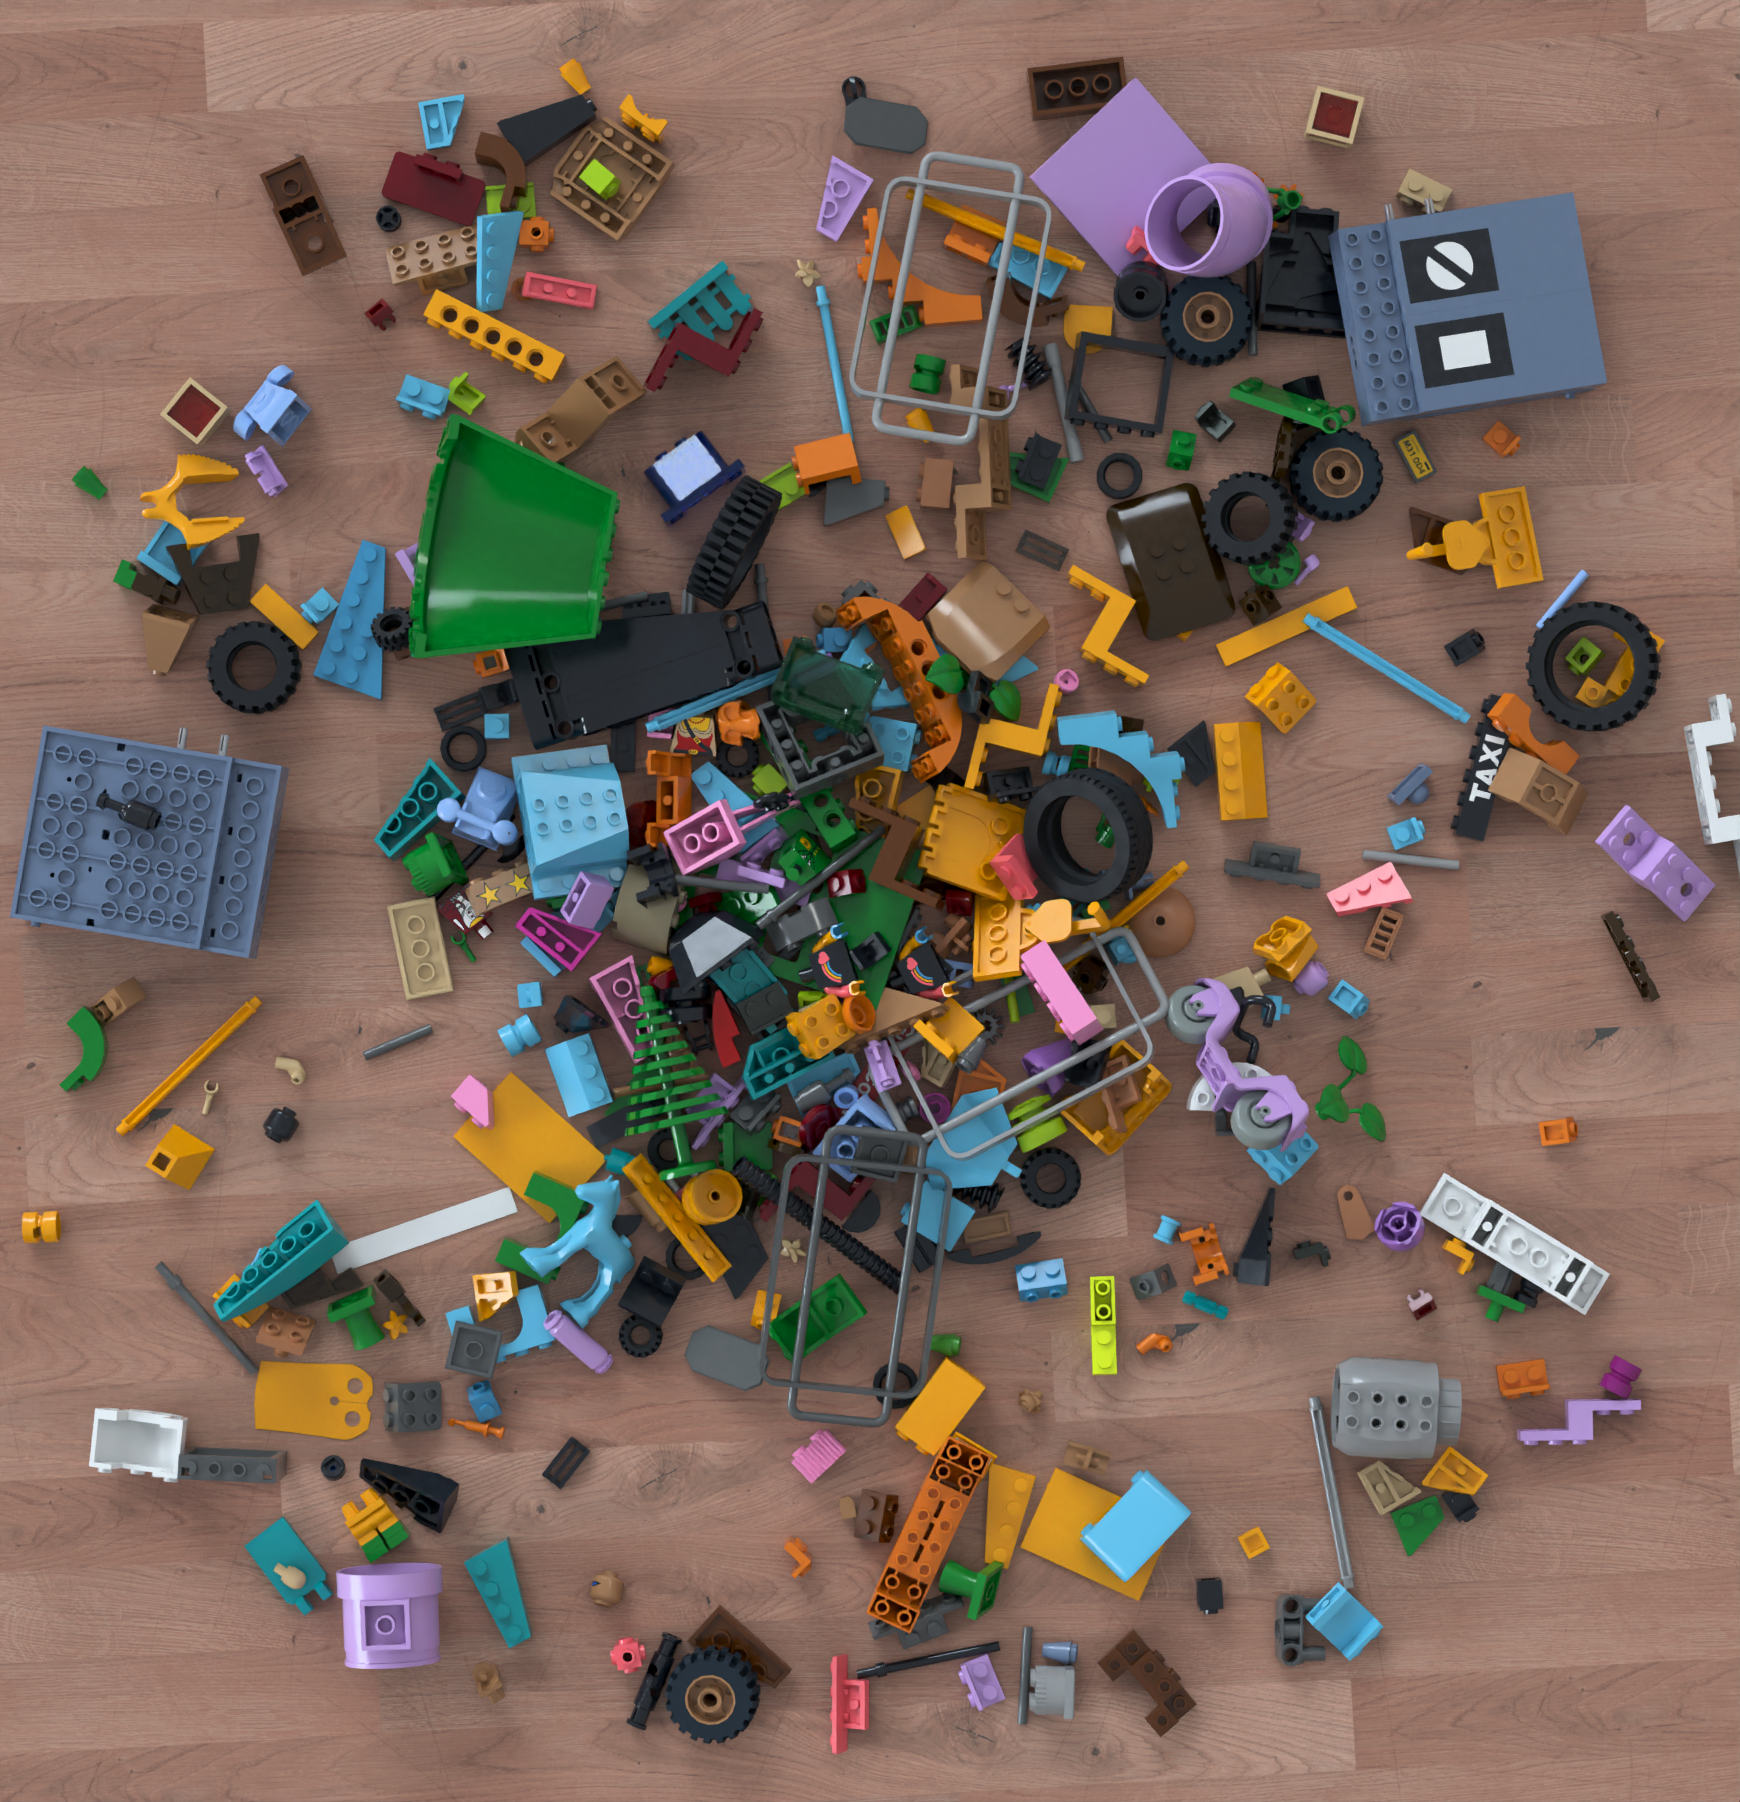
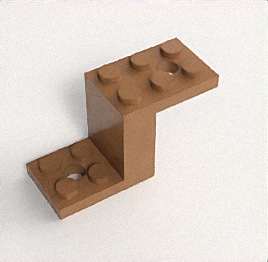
M614 356L579 377L547 412L520 427L515 434L529 450L555 463H559L585 447L617 412L642 398L647 393V390L617 356Z

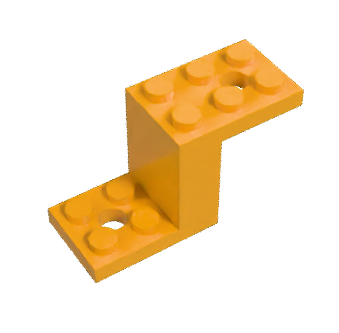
M1073 565L1067 575V578L1070 579L1069 584L1079 590L1083 587L1091 591L1090 596L1100 602L1103 599L1108 601L1080 649V652L1083 653L1082 658L1093 664L1096 661L1103 664V670L1113 676L1117 673L1125 677L1123 681L1134 688L1138 685L1142 687L1149 675L1108 652L1110 645L1136 600Z
M1050 683L1048 686L1037 730L991 718L989 724H979L964 788L973 791L974 786H980L983 772L978 770L980 763L985 764L989 749L984 748L985 745L1036 758H1041L1042 754L1048 753L1051 739L1047 738L1048 730L1052 731L1054 729L1057 715L1052 713L1054 707L1058 708L1062 692L1058 691L1059 685Z

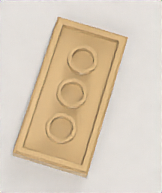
M435 896L388 905L387 909L406 1000L454 991Z

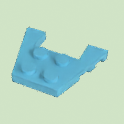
M866 624L859 626L855 630L856 635L849 642L848 650L843 653L835 668L838 677L860 711L881 710L888 707L896 709L900 706H903V708L909 707L910 703L906 701L903 695L902 686L891 692L887 687L886 680L880 676L875 668L873 660L866 654L864 649L875 643L876 640Z

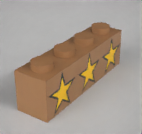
M526 859L513 864L514 868L506 871L505 868L491 873L492 877L484 880L483 877L469 882L470 886L465 892L476 917L533 894L529 866Z

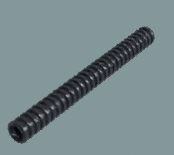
M747 1157L739 1158L732 1168V1174L738 1175L740 1180L744 1179V1183L749 1184L752 1189L755 1188L756 1192H761V1195L767 1197V1200L773 1201L775 1206L779 1205L781 1182L771 1178L770 1174H765L763 1169H760L758 1165H754V1162L751 1160L748 1161ZM788 1188L785 1213L790 1214L792 1218H796L798 1223L801 1222V1225L807 1227L810 1231L813 1215L812 1205L806 1204L804 1199L794 1195V1192L789 1191ZM822 1213L819 1238L821 1240L824 1239V1242L830 1244L832 1248H836V1251L842 1252L843 1256H847V1259L850 1261L853 1260L855 1265H859L866 1273H870V1276L876 1277L878 1282L887 1286L889 1290H893V1293L898 1294L901 1271H898L896 1267H892L889 1262L886 1263L885 1259L880 1258L873 1250H869V1247L863 1246L862 1242H858V1239L852 1237L850 1233H846V1230L841 1229L839 1225H835V1222L832 1220L829 1221V1218L823 1216Z

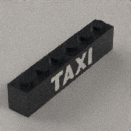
M1494 694L1488 695V699H1483L1480 712L1484 713L1482 722H1477L1474 733L1475 736H1478L1476 746L1472 745L1470 748L1468 759L1472 761L1470 769H1465L1462 780L1466 785L1464 792L1460 791L1456 805L1460 806L1458 816H1453L1450 829H1454V836L1478 842L1484 841L1495 799V794L1489 792L1488 789L1506 755L1509 744V736L1505 732L1497 730L1492 725L1493 721L1487 716L1501 698V696Z

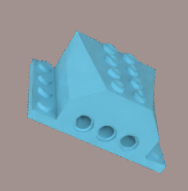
M607 744L512 757L511 763L534 900L568 896L580 871L605 876L614 889L621 888L627 871L626 861L628 856L626 851H629V832L621 782L614 763L609 761Z

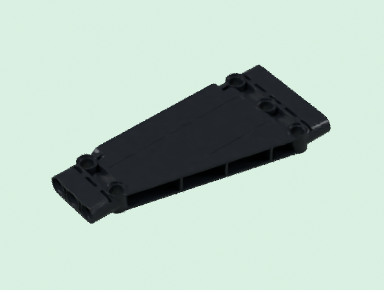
M764 600L733 611L602 620L601 631L599 635L596 634V638L504 649L528 732L536 750L566 740H574L581 735L588 736L732 688L738 685L737 682L746 679L752 680L758 675L784 667L783 656L769 610ZM736 616L737 624L735 627L729 628V618ZM749 662L751 670L749 673L743 674L742 666L744 663ZM553 677H556L558 681L557 686L551 689L549 682ZM569 722L571 725V731L569 734L565 735L563 732V727L566 723Z

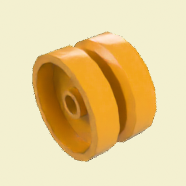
M721 1169L708 1170L690 1178L684 1186L681 1196L682 1206L687 1216L695 1223L704 1226L716 1225L734 1217L740 1209L743 1199L742 1188L737 1179L729 1172Z

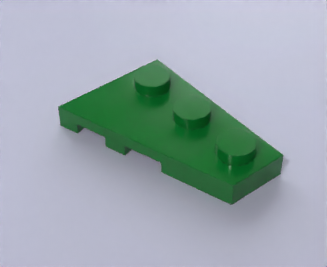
M769 884L768 894L743 891L726 892L721 894L722 901L714 905L717 911L725 910L754 924L766 914L765 911L768 909L772 910L781 903V900L774 886Z

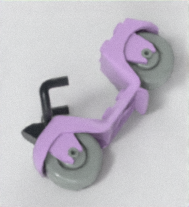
M1199 978L1195 981L1194 985L1179 988L1169 999L1168 1012L1164 1017L1168 1030L1177 1039L1189 1044H1203L1197 1053L1196 1065L1216 1095L1212 1106L1213 1112L1215 1113L1221 1108L1232 1112L1230 1121L1232 1131L1236 1138L1247 1147L1256 1150H1269L1281 1144L1280 1152L1285 1151L1294 1140L1303 1137L1307 1129L1305 1124L1309 1116L1307 1103L1300 1098L1295 1084L1286 1075L1241 1079L1238 1068L1233 1066L1228 1058L1226 1049L1221 1047V1044L1233 1031L1235 1036L1250 1044L1246 1062L1255 1064L1259 1052V1041L1254 1035L1244 1031L1241 1028V1023L1249 1006L1262 1005L1267 1009L1263 1026L1271 1028L1276 1014L1275 1003L1266 996L1250 995L1245 997L1242 987L1229 990L1224 983L1210 978Z

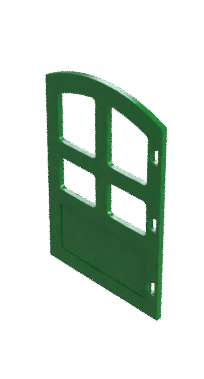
M745 792L753 801L759 797ZM791 808L775 816V819L783 825V829L789 838L801 828L806 832L821 836L820 832L816 831L817 828L807 812ZM833 821L828 822V826L830 827H836L839 825V823ZM857 830L856 835L858 839L834 853L831 861H835L869 833ZM881 837L836 871L863 869L866 880V893L829 898L827 880H825L821 892H811L809 903L827 897L838 924L844 923V925H841L840 931L842 933L848 931L849 933L848 936L842 938L847 940L850 950L859 946L877 931L880 932L891 947L892 951L875 966L861 971L855 965L859 981H864V983L859 985V990L866 991L864 996L871 1001L875 1010L878 1008L883 990L886 987L915 901L868 879L886 840ZM783 842L782 846L774 852L769 871L770 868L784 871V875H786V871L778 862L784 845ZM916 849L904 879L920 887L924 870L917 867L921 851ZM719 864L697 872L696 877L701 873L716 877ZM685 886L684 891H687V903L681 912H677V914H680L677 927L694 916V908L689 907L688 899L695 897V886ZM766 927L763 928L766 934L758 939L761 942V944L758 945L759 947H761L762 944H764L768 932ZM815 935L804 940L796 962L771 955L775 961L768 967L769 971L775 977H781L825 992L824 989H818L816 980L803 984L799 975V970L811 967L808 956L812 954V948L820 938Z

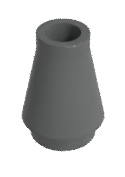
M976 1037L973 1042L956 1056V1066L968 1074H971L973 1070L976 1071L988 1046L987 1042L980 1037Z

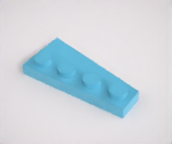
M517 210L477 216L476 309L480 312L499 310L503 307L524 212Z

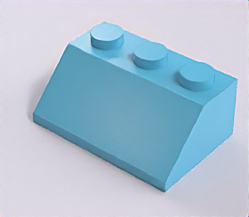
M590 1033L545 1049L569 1117L614 1101Z

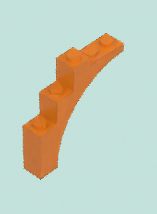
M867 208V215L862 216L863 229L869 232V239H864L865 252L870 254L869 257H861L862 264H857L858 279L863 278V285H866L868 281L878 230L877 208ZM883 235L874 284L892 282V285L888 286L889 300H894L901 263L896 259ZM909 272L903 305L923 304V307H918L919 321H924L925 327L982 323L981 295H959L945 292L924 283Z

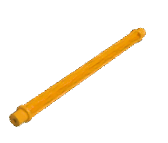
M909 188L905 198L913 201L915 190ZM924 193L922 207L1004 241L1006 227ZM1015 232L1013 245L1040 255L1042 242ZM1047 245L1046 259L1065 266L1070 270L1083 271L1086 262L1077 259V256H1072Z
M1182 860L1176 866L1173 865L1172 869L1110 919V929L1121 927L1177 879L1182 878L1183 874L1190 869L1185 861ZM1108 930L1099 931V932H1095V933H1096L1097 936H1099V935H1101L1102 933H1104V932H1106V931H1108ZM1090 936V937H1089L1088 939H1086L1082 944H1084L1085 942L1091 940L1092 937ZM1091 951L1066 963L1062 967L1067 972Z
M256 995L249 1002L246 1001L231 1018L125 1119L121 1120L122 1123L116 1128L117 1132L124 1136L129 1130L132 1131L147 1114L253 1013H256V1009L263 1002Z

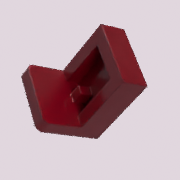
M863 869L838 871L826 879L829 898L866 893V880Z

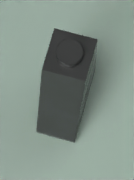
M845 477L827 480L824 527H830L883 508L884 501L889 502L890 487H885V481L861 479L862 482L852 484L851 478Z

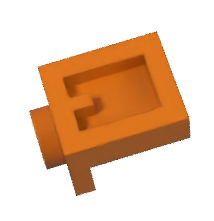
M1498 420L1482 440L1504 458L1507 454L1512 456L1521 445L1518 442L1522 437L1516 436Z
M1573 1117L1538 1122L1542 1146L1570 1143L1577 1140L1578 1125L1574 1122Z

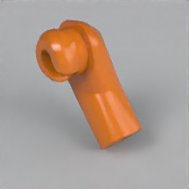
M1152 1333L1138 1343L1136 1347L1144 1355L1152 1348L1169 1352L1173 1344L1168 1336Z

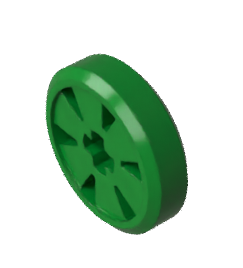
M1288 542L1285 546L1287 550L1283 554L1279 553L1276 555L1280 560L1278 562L1280 566L1278 569L1275 567L1273 569L1269 568V561L1264 562V565H1247L1249 575L1257 585L1262 587L1268 584L1271 590H1278L1288 586L1295 580L1300 570L1301 560L1297 548L1292 543Z

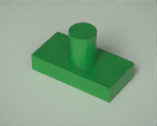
M1478 1284L1475 1293L1492 1300L1485 1317L1495 1322H1499L1505 1306L1520 1313H1523L1526 1306L1522 1302Z

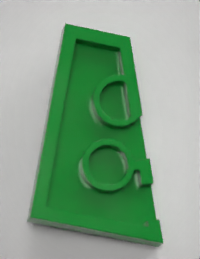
M1010 452L1011 486L1049 503L1069 458L1056 459L1044 490L1017 480L1019 474L1015 473V469L1020 459L1025 460L1026 454Z

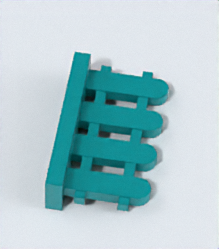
M722 260L650 318L647 323L652 329L658 327L661 330L658 333L661 339L664 336L668 339L676 322L682 323L684 321L690 329L714 341V334L711 330L717 325L722 330L731 329L733 320L729 315L736 310L739 314L746 315L749 307H752L748 301L751 296L748 293L745 295L741 293L733 283L736 277L733 274L728 276L725 273L728 266ZM714 281L717 286L709 291L706 286ZM720 291L732 304L726 311L714 297ZM695 296L698 301L693 306H690L688 301ZM701 306L704 307L713 319L707 326L695 312ZM677 312L679 317L672 322L669 316ZM678 350L675 353L678 357L681 355L684 360H693V358Z

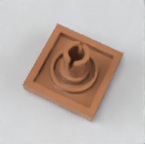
M270 1306L257 1334L256 1342L273 1347V1353L278 1358L288 1357L289 1352L302 1356L315 1328L316 1320Z

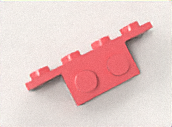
M847 1654L833 1656L830 1665L832 1673V1686L830 1689L832 1698V1710L830 1713L832 1735L830 1737V1744L833 1754L847 1751L848 1729H869V1680L848 1678Z

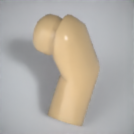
M277 1056L275 1068L287 1070L293 1084H302L306 1079V1072L301 1063L295 1059Z

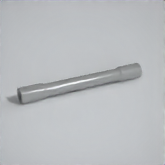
M1057 343L1047 344L1043 348L1048 368L1052 369L1051 377L1066 437L1070 463L1080 462L1084 460L1076 427L1074 424H1070V420L1064 419L1068 393L1061 367L1062 362Z

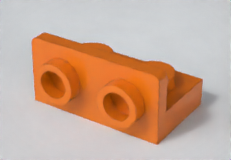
M1543 1358L1495 1365L1499 1393L1502 1396H1506L1507 1399L1520 1398L1521 1393L1530 1392L1531 1396L1545 1394L1546 1389H1550Z

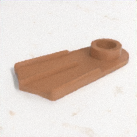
M1344 1185L1338 1190L1337 1199L1346 1238L1364 1240L1375 1230V1227L1358 1190L1352 1185ZM1347 1191L1352 1193L1350 1200H1345L1343 1197Z

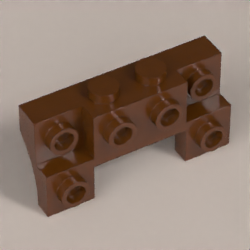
M1132 1629L1097 1663L1113 1682L1126 1670L1133 1674L1158 1704L1144 1718L1157 1734L1162 1737L1179 1722L1181 1717L1197 1704L1178 1682L1181 1680V1677L1173 1668L1168 1670L1163 1664L1165 1659L1157 1649L1152 1651L1136 1631Z

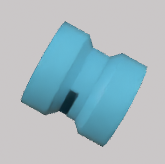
M1048 750L1042 774H1055L1058 777L1067 773L1071 756H1058L1055 752Z

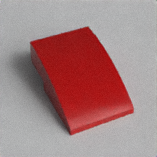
M718 990L715 992L713 1002V1033L723 1068L742 1060L733 1040V1037L741 1034L722 990Z

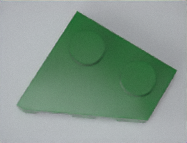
M1435 1494L1390 1512L1407 1556H1411L1445 1518Z

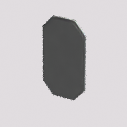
M859 97L846 106L843 131L855 145L913 154L926 144L928 120L916 106Z
M709 1325L692 1332L685 1352V1357L692 1371L743 1391H748L763 1383V1378L757 1367L759 1344ZM767 1354L765 1357L764 1364L765 1373L767 1372L770 1363Z

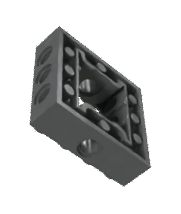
M838 675L756 707L761 732L795 801L883 765L885 756L883 749L864 711L859 710ZM831 712L847 745L824 757L822 755L817 756L813 759L811 769H809L804 758V751L802 748H799L794 738L792 727Z

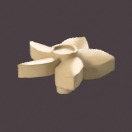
M797 260L800 270L796 272L795 276L803 278L804 284L809 287L813 280L821 277L816 270H813L814 260L806 265L802 260Z
M789 1238L782 1239L784 1247L780 1254L784 1256L791 1254L794 1263L797 1262L799 1255L807 1256V1251L800 1248L801 1239H796L795 1241Z

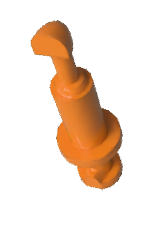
M455 1418L448 1420L450 1426H454V1424L461 1425L467 1430L483 1433V1437L486 1438L489 1434H493L499 1439H503L505 1434V1427H501V1429L491 1427V1422L489 1421L483 1424L471 1420L463 1422Z

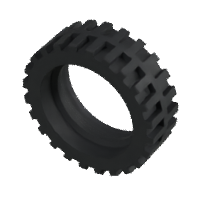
M1588 601L1574 603L1570 607L1561 608L1556 611L1553 617L1547 618L1543 622L1544 626L1540 631L1536 630L1533 636L1535 640L1532 646L1528 647L1527 653H1530L1529 662H1526V670L1529 671L1527 683L1528 686L1532 687L1534 692L1532 696L1535 702H1539L1543 707L1541 710L1546 715L1553 717L1554 721L1575 730L1608 731L1609 729L1624 726V723L1634 720L1642 709L1647 708L1649 699L1657 691L1655 686L1657 679H1660L1661 672H1659L1661 657L1657 653V642L1649 633L1650 629L1635 614L1628 612L1625 608L1605 602ZM1585 626H1603L1617 632L1629 645L1634 658V674L1628 689L1615 702L1603 707L1589 708L1573 703L1559 690L1553 675V659L1559 644L1571 632Z

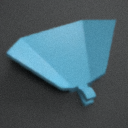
M997 1087L962 1095L945 1122L998 1095ZM1002 1103L943 1134L953 1152L964 1153L1011 1129V1125ZM1015 1136L966 1161H959L950 1157L938 1138L933 1140L927 1152L926 1167H933L943 1171L949 1177L952 1189L992 1185L1001 1169L1015 1178H1018L1022 1172L1020 1168L1007 1161L1017 1146ZM928 1174L931 1190L945 1189V1182L941 1176Z

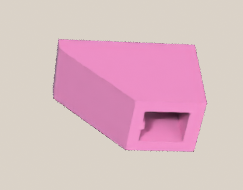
M469 1074L451 1095L456 1100L454 1105L464 1114L468 1111L473 1116L471 1121L479 1128L483 1129L486 1127L492 1130L495 1127L493 1092L476 1077Z

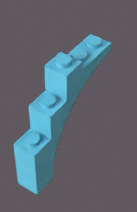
M1114 710L1057 717L1058 736L1061 745L1081 744L1098 747L1117 754L1131 763L1146 777L1155 790L1161 804L1166 827H1177L1176 820H1180L1179 805L1175 806L1174 797L1178 796L1177 783L1172 782V780L1182 779L1181 772L1185 771L1184 757H1180L1177 751L1150 754V751H1154L1153 738L1148 737L1146 731L1119 734L1118 731H1122L1121 716L1117 717Z

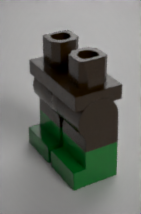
M121 560L113 580L114 583L149 597L162 605L164 600L175 605L177 604L181 591L171 587L172 582L163 577L158 579L150 574H139L135 572L137 566L126 560Z

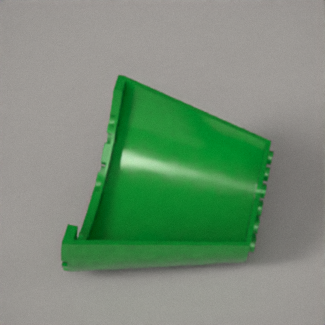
M451 414L447 419V427H444L438 444L436 455L441 460L440 463H436V466H433L425 499L427 503L425 513L422 515L413 573L415 580L414 587L411 590L409 612L410 619H415L413 621V628H409V651H411V657L428 658L596 638V634H600L602 620H598L599 611H603L605 606V596H602L603 586H607L609 580V572L605 571V565L607 562H611L613 548L609 547L610 540L616 534L617 524L613 523L614 514H618L620 508V499H617L618 493L459 415Z

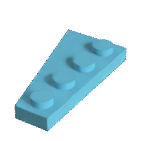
M708 761L692 773V780L709 806L723 799H727L732 811L753 805L754 801L712 762ZM761 811L736 821L739 827H742L766 813ZM772 818L744 834L743 836L747 843L740 853H746L773 829H778L781 825Z

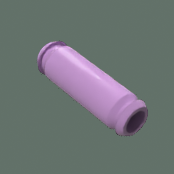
M554 1310L546 1317L544 1321L545 1330L549 1329L553 1337L590 1369H595V1373L603 1374L610 1368L613 1363L612 1355L608 1354L606 1349L568 1316L562 1315V1311Z

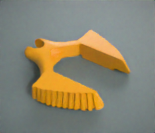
M179 454L173 478L161 489L144 492L140 496V501L153 502L157 505L154 508L145 509L141 513L146 519H160L175 526L182 532L188 550H191V548L195 549V547L199 548L200 545L204 546L238 528L245 521L244 517L228 518L226 516L191 519V521H188V518L177 510L175 495L183 488L184 484L231 481L239 476V472L236 468H231V465H226L227 463L225 462L221 463L219 460L215 461V459L205 458V456L200 455L195 456V454H183L182 456Z

